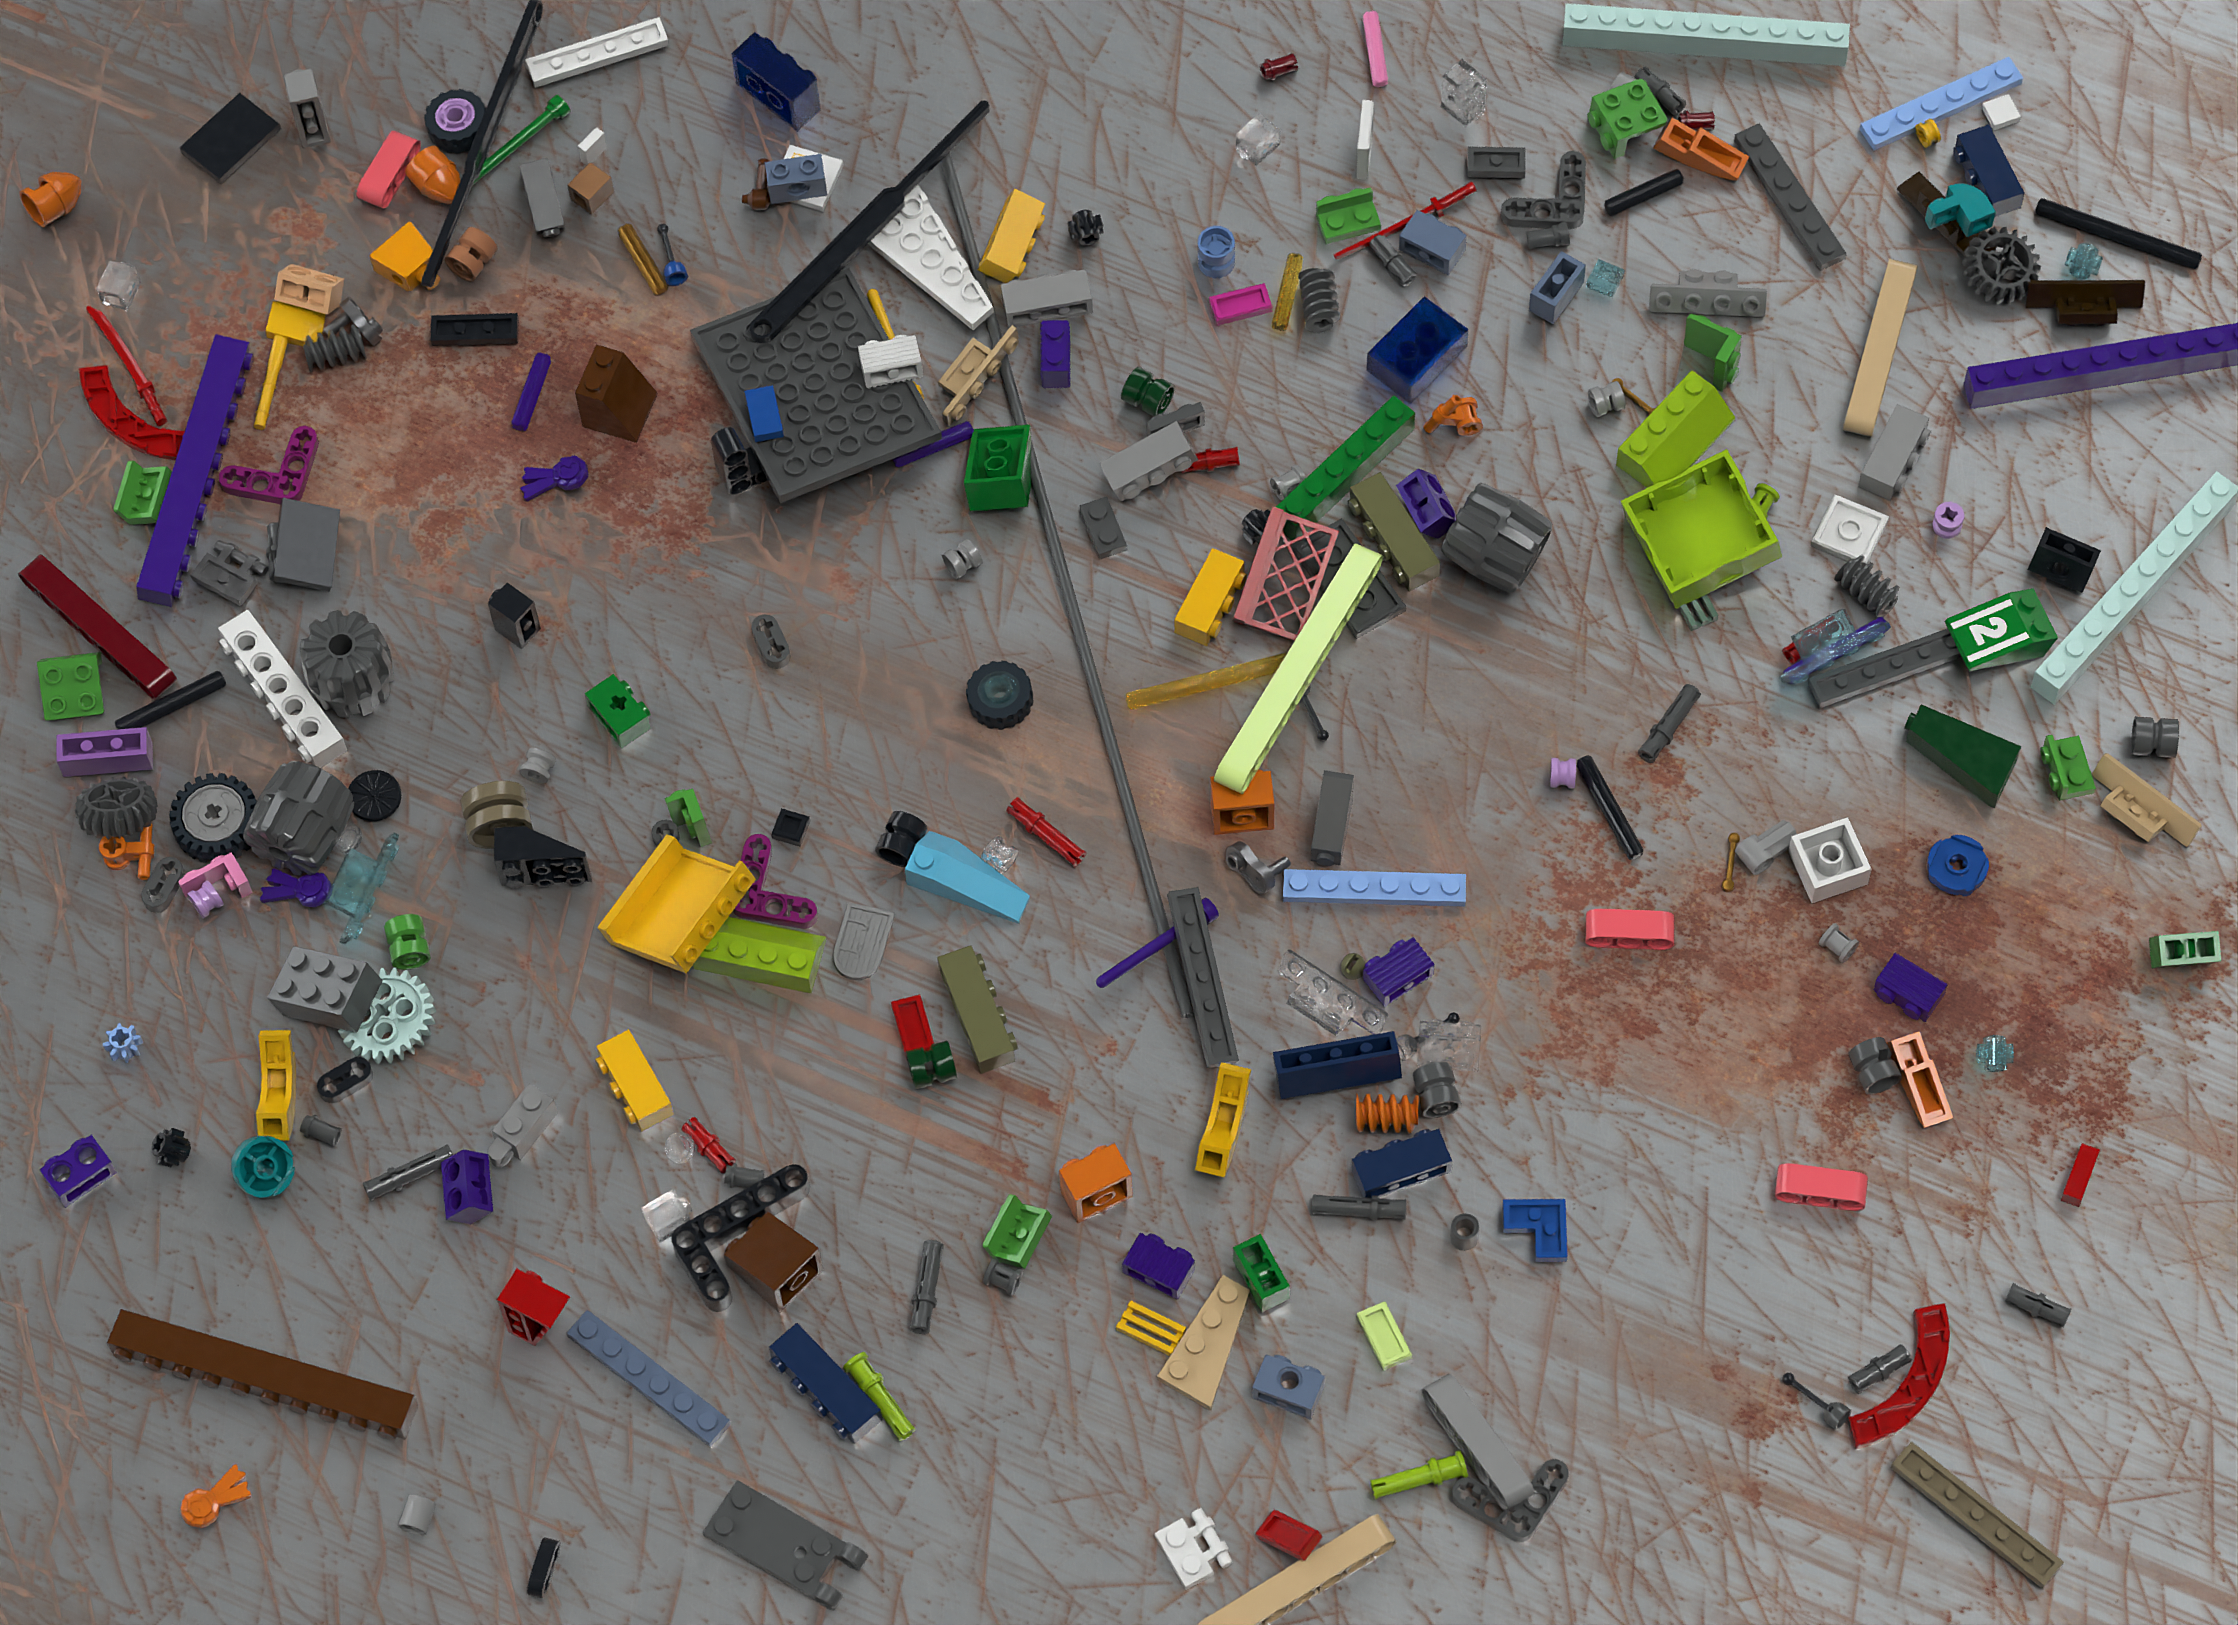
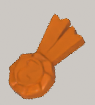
M235 1464L210 1491L197 1488L186 1494L180 1508L181 1516L185 1522L193 1527H207L217 1520L220 1507L250 1499L251 1493L247 1490V1481L238 1484L245 1478L246 1473L238 1471V1466Z

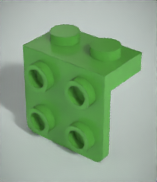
M1637 79L1592 96L1588 112V121L1591 127L1597 129L1604 149L1609 150L1614 159L1625 155L1628 139L1663 127L1667 122L1665 113L1643 79Z
M1689 314L1686 319L1684 345L1715 360L1712 385L1717 390L1723 392L1727 384H1733L1738 375L1742 336L1731 328H1723L1712 323L1705 316Z

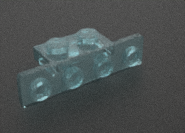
M1840 609L1792 635L1791 638L1803 664L1779 676L1781 682H1792L1793 685L1799 684L1809 678V672L1815 669L1821 671L1834 664L1833 659L1843 655V657H1847L1860 650L1858 645L1866 641L1873 643L1885 636L1883 632L1891 628L1889 622H1877L1865 630L1856 633L1846 610Z
M394 832L386 838L376 861L352 848L347 851L324 901L325 904L350 916L339 940L340 943L345 945L352 938L356 940L364 926V923L360 922L364 912L369 913L376 900V897L372 896L376 886L380 887L387 876L388 871L384 870L388 860L392 861L399 850L400 846L396 844L399 834Z

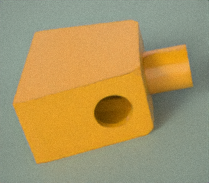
M409 221L369 256L373 270L404 290L412 291L421 283L433 249ZM437 275L432 287H425L428 290L434 289L440 282V276Z

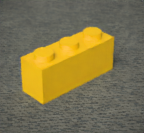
M1014 188L1004 202L977 270L1005 284L1012 281L1014 277L1019 278L1026 266V262L1022 261L1025 253H1030L1036 241L1032 237L1035 230L1038 231L1045 219V215L1041 214L1045 203Z
M1214 548L1211 549L1174 619L1176 634L1205 646L1208 645L1212 637L1216 638L1222 626L1220 620L1224 613H1230L1235 601L1233 596L1237 589L1241 590L1247 579L1243 560Z
M629 1029L596 1046L599 1057L595 1061L603 1075L608 1073L613 1082L609 1083V1086L616 1099L622 1098L627 1107L623 1108L631 1125L637 1123L642 1132L674 1115L670 1100Z

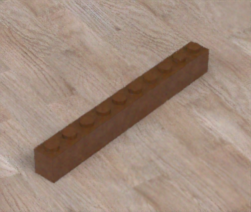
M123 1309L120 1310L107 1341L113 1356L121 1361L131 1362L132 1359L143 1362L142 1364L145 1367L155 1371H160L161 1368L171 1370L173 1375L182 1379H189L191 1376L201 1379L203 1384L213 1388H218L219 1385L230 1388L233 1393L247 1397L248 1394L259 1396L261 1401L270 1405H277L278 1402L289 1405V1408L301 1414H306L307 1411L317 1413L321 1419L333 1423L337 1420L344 1421L351 1428L359 1431H366V1428L378 1431V1435L390 1440H395L396 1437L406 1440L418 1408L417 1400L413 1394Z

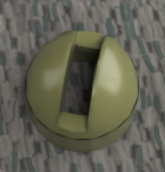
M1357 953L1346 955L1341 962L1342 974L1351 980H1356L1363 976V969H1365L1363 957ZM1353 960H1356V963L1354 964L1352 969L1349 970L1348 966L1351 964Z

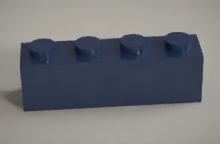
M1394 1031L1273 1052L1276 1079L1281 1099L1402 1078L1400 1053Z
M798 1323L793 1325L769 1346L771 1355L769 1361L777 1372L780 1374L785 1372L792 1379L790 1384L801 1396L806 1394L813 1401L811 1406L822 1418L827 1416L834 1423L832 1428L841 1439L845 1440L848 1438L853 1444H856L882 1421L881 1410Z

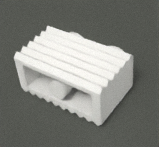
M898 335L891 340L881 342L872 340L858 346L866 388L923 377L922 361L915 335Z

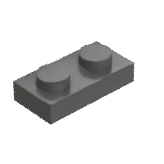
M1468 147V177L1525 178V148Z
M1201 402L1193 405H1183L1178 410L1166 415L1158 414L1146 422L1147 436L1175 421L1178 422L1184 433L1205 426V410Z
M1107 496L1079 505L1081 516L1099 559L1127 551L1126 541Z

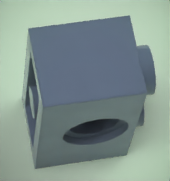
M821 154L765 162L771 204L828 196Z
M1266 1354L1252 1387V1398L1311 1420L1325 1387V1376L1321 1375V1372L1314 1367L1304 1366L1302 1368L1291 1364L1292 1362L1284 1356L1274 1355L1272 1357ZM1285 1380H1294L1298 1385L1293 1389H1286L1281 1384Z

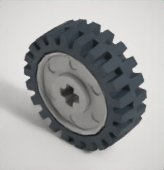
M213 773L206 774L207 779L202 780L201 776L194 778L196 783L193 785L187 782L184 785L185 791L179 790L177 792V800L172 801V811L169 813L172 832L181 849L185 853L187 852L189 857L193 859L198 857L199 861L203 863L231 852L235 855L236 859L242 856L241 850L248 851L251 846L246 844L243 836L257 802L252 790L242 780L239 782L237 777L232 775L227 778L224 773H219L218 777H215Z

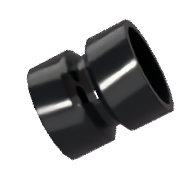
M894 811L891 813L885 827L887 833L881 835L875 851L886 862L899 867H906L915 844L926 834L927 825L910 813Z

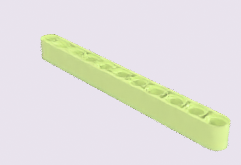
M1354 544L1219 764L1214 782L1241 794L1245 792L1377 575L1383 561V555L1358 544Z

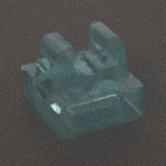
M1598 259L1586 282V287L1613 298L1624 277L1625 269Z

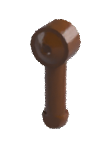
M767 158L758 160L756 189H752L749 194L742 195V203L748 204L752 210H767L771 204L765 162L769 161Z

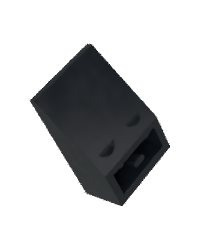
M525 826L494 828V862L502 886L521 888L524 885L537 884L541 887H549L554 885V883L581 885L584 882H592L586 852Z

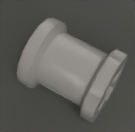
M1295 464L1291 467V471L1278 478L1276 476L1272 477L1270 483L1273 491L1282 501L1306 479V476L1302 469Z
M1836 923L1827 929L1819 941L1820 946H1826L1837 954L1839 961L1842 963L1846 962L1853 955L1860 943L1857 939L1852 940L1841 932L1839 925Z

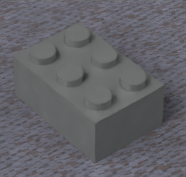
M293 946L267 998L283 1016L357 1033L383 980L367 962Z

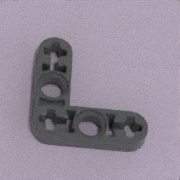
M1568 151L1561 157L1559 199L1509 198L1501 206V220L1503 223L1510 227L1551 228L1552 225L1566 222L1568 229L1580 227L1584 220L1586 160L1583 154L1577 151ZM1570 162H1575V176L1570 175ZM1568 185H1575L1580 189V192L1576 195H1569L1564 191V188ZM1543 208L1550 212V216L1542 219L1538 218L1534 212ZM1511 209H1517V216H1511ZM1526 209H1530L1529 217H1526ZM1556 210H1559V218H1555ZM1568 211H1574V218H1568Z
M1550 1459L1541 1466L1531 1482L1534 1494H1542L1547 1500L1546 1505L1542 1508L1532 1507L1528 1499L1509 1510L1503 1509L1502 1514L1498 1517H1489L1484 1511L1485 1506L1489 1503L1498 1502L1486 1486L1472 1478L1457 1480L1452 1488V1500L1458 1508L1518 1543L1526 1542L1533 1537L1566 1486L1569 1476L1568 1468L1562 1461ZM1557 1469L1560 1471L1559 1477L1561 1480L1555 1478L1548 1490L1545 1487L1549 1477L1547 1471L1554 1472ZM1468 1487L1471 1488L1472 1496L1479 1501L1481 1495L1485 1496L1481 1500L1479 1509L1475 1508L1477 1502L1475 1499L1469 1496L1465 1500L1461 1499L1460 1489L1465 1491ZM1508 1511L1512 1512V1521L1518 1524L1522 1520L1526 1521L1528 1531L1522 1529L1520 1533L1516 1532V1525L1507 1520L1506 1525H1503L1502 1523L1506 1520Z

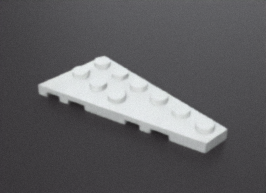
M917 184L905 196V207L868 245L969 328L975 330L994 313L993 306L979 282L975 280L970 272L965 259H962L956 244L937 213L932 209L924 191L922 192Z

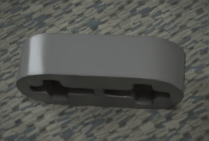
M764 614L756 617L752 622L751 628L753 638L765 663L774 669L785 667L789 663L791 656L789 645L778 622L770 615ZM766 625L768 629L770 628L771 637H766L765 633L761 631V626ZM775 645L777 651L781 652L780 658L772 655L771 646Z
M174 857L161 859L149 877L141 894L143 903L149 911L159 913L166 910L171 904L180 887L178 881L185 875L184 868L178 859ZM174 867L176 874H169L166 879L164 871H170ZM160 891L162 899H156L152 902L150 896H156Z

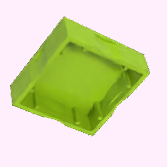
M1727 449L1689 467L1686 471L1672 479L1658 482L1621 500L1625 517L1675 609L1783 557L1776 535L1760 507L1750 497L1745 480Z

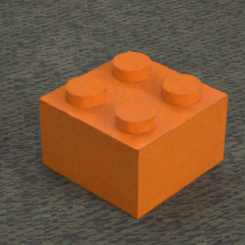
M1258 769L1243 794L1214 782L1215 776L1210 777L1214 835L1274 829V795L1271 771Z
M1115 1143L1109 1146H1099L1092 1150L1089 1156L1080 1160L1078 1158L1066 1162L1062 1169L1059 1170L1061 1194L1077 1223L1133 1197L1132 1174Z

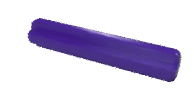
M539 352L535 355L511 421L512 428L515 430L525 431L528 428L551 364L548 354Z
M969 421L941 431V440L892 460L896 467L916 461L972 438L973 427Z

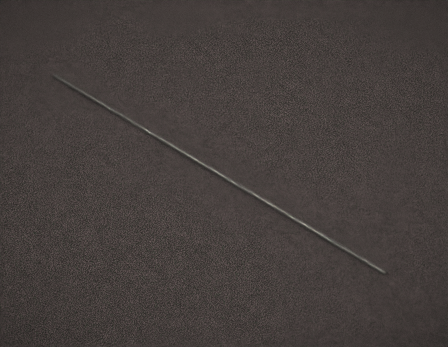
M949 152L941 160L970 267L973 277L979 282L993 306L985 274L977 270L981 260ZM993 306L994 313L986 319V323L994 348L1002 338V334ZM1006 354L1001 361L1000 373L1015 426L1027 425L1008 355ZM1031 440V483L1160 936L1170 929ZM1173 941L1165 946L1163 950L1182 1017L1189 1018L1194 1015Z

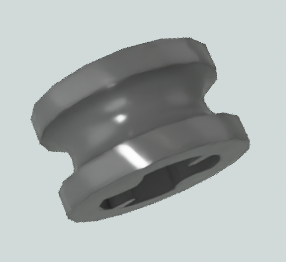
M661 820L653 826L652 838L656 847L662 841L659 833L663 835L664 830H670V834L679 842L678 827L673 821Z

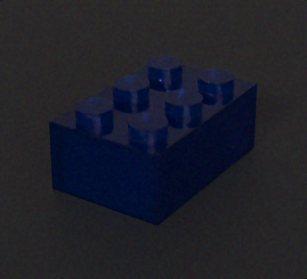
M754 32L731 53L736 84L797 132L821 110L816 76L810 70H804L797 65L795 59L790 54H783L769 38H763Z
M1424 296L1367 353V371L1411 404L1468 347L1469 329Z

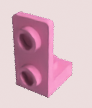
M232 852L214 858L210 864L199 870L189 871L178 881L185 897H188L187 893L190 891L199 890L205 881L208 880L213 884L222 878L225 879L230 890L234 891L237 889L242 898L253 893L245 874Z

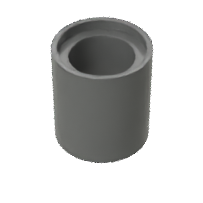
M1459 1214L1451 1223V1243L1455 1248L1462 1251L1474 1248L1479 1237V1222L1471 1214ZM1468 1228L1473 1233L1469 1236H1461L1457 1230Z

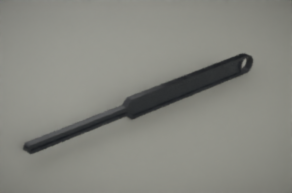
M529 0L466 158L464 174L421 281L422 286H433L474 180L479 178L543 14V3L541 0Z
M980 101L896 187L884 188L751 322L749 329L751 337L755 342L768 343L772 341L905 207V196L989 113L988 101ZM763 324L769 325L772 328L766 335H758L754 332L757 326Z

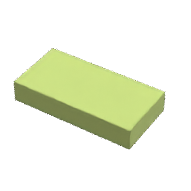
M1385 1301L1357 1313V1319L1383 1371L1412 1359V1354Z

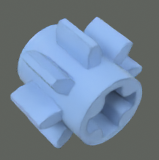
M119 1023L117 1028L112 1031H106L109 1041L103 1043L105 1051H111L110 1057L112 1061L120 1058L128 1063L129 1059L134 1055L140 1056L137 1045H141L143 1040L140 1035H136L133 1025L127 1029Z

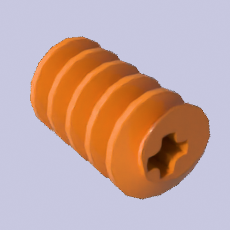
M1356 1093V1126L1358 1132H1363L1365 1124H1368L1370 1131L1375 1133L1378 1124H1380L1383 1133H1387L1390 1125L1393 1124L1395 1133H1400L1402 1126L1405 1125L1408 1134H1412L1415 1125H1418L1419 1095H1415L1412 1104H1410L1407 1095H1403L1400 1103H1397L1395 1095L1390 1094L1388 1102L1385 1103L1383 1095L1378 1094L1375 1103H1373L1370 1094H1365L1363 1102H1360Z

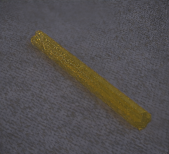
M1288 652L1127 692L1126 702L1129 709H1136L1275 674Z

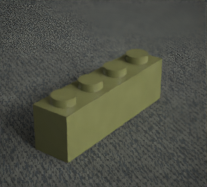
M1379 472L1350 487L1349 508L1355 516L1359 515L1364 522L1362 524L1364 531L1370 539L1374 538L1377 542L1378 552L1383 555V560H1388L1392 565V572L1399 584L1404 583L1410 592L1439 577L1440 561L1382 473Z
M972 945L937 957L939 972L980 1074L1015 1062L1014 1051L1018 1049V1045L1013 1032L1007 1033L1004 1024L1008 1022L1003 1007H996L993 998L997 997L992 980H985L983 972L986 971V966L981 954L975 955Z

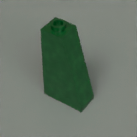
M1922 704L1916 714L1911 712L1904 728L1908 730L1906 742L1988 806L1995 808L2017 763L2022 746Z

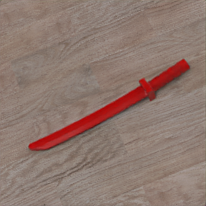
M1471 181L1439 200L1434 196L1430 199L1431 205L1420 211L1424 214L1436 213L1440 218L1444 216V209L1477 192V189ZM1413 215L1334 253V258L1341 259L1370 246L1371 240L1377 235H1382L1386 238L1404 229Z
M87 306L88 314L106 336L133 378L140 398H145L144 400L157 426L166 424L167 418L155 394H153L156 392L151 380L147 381L131 352L101 311Z

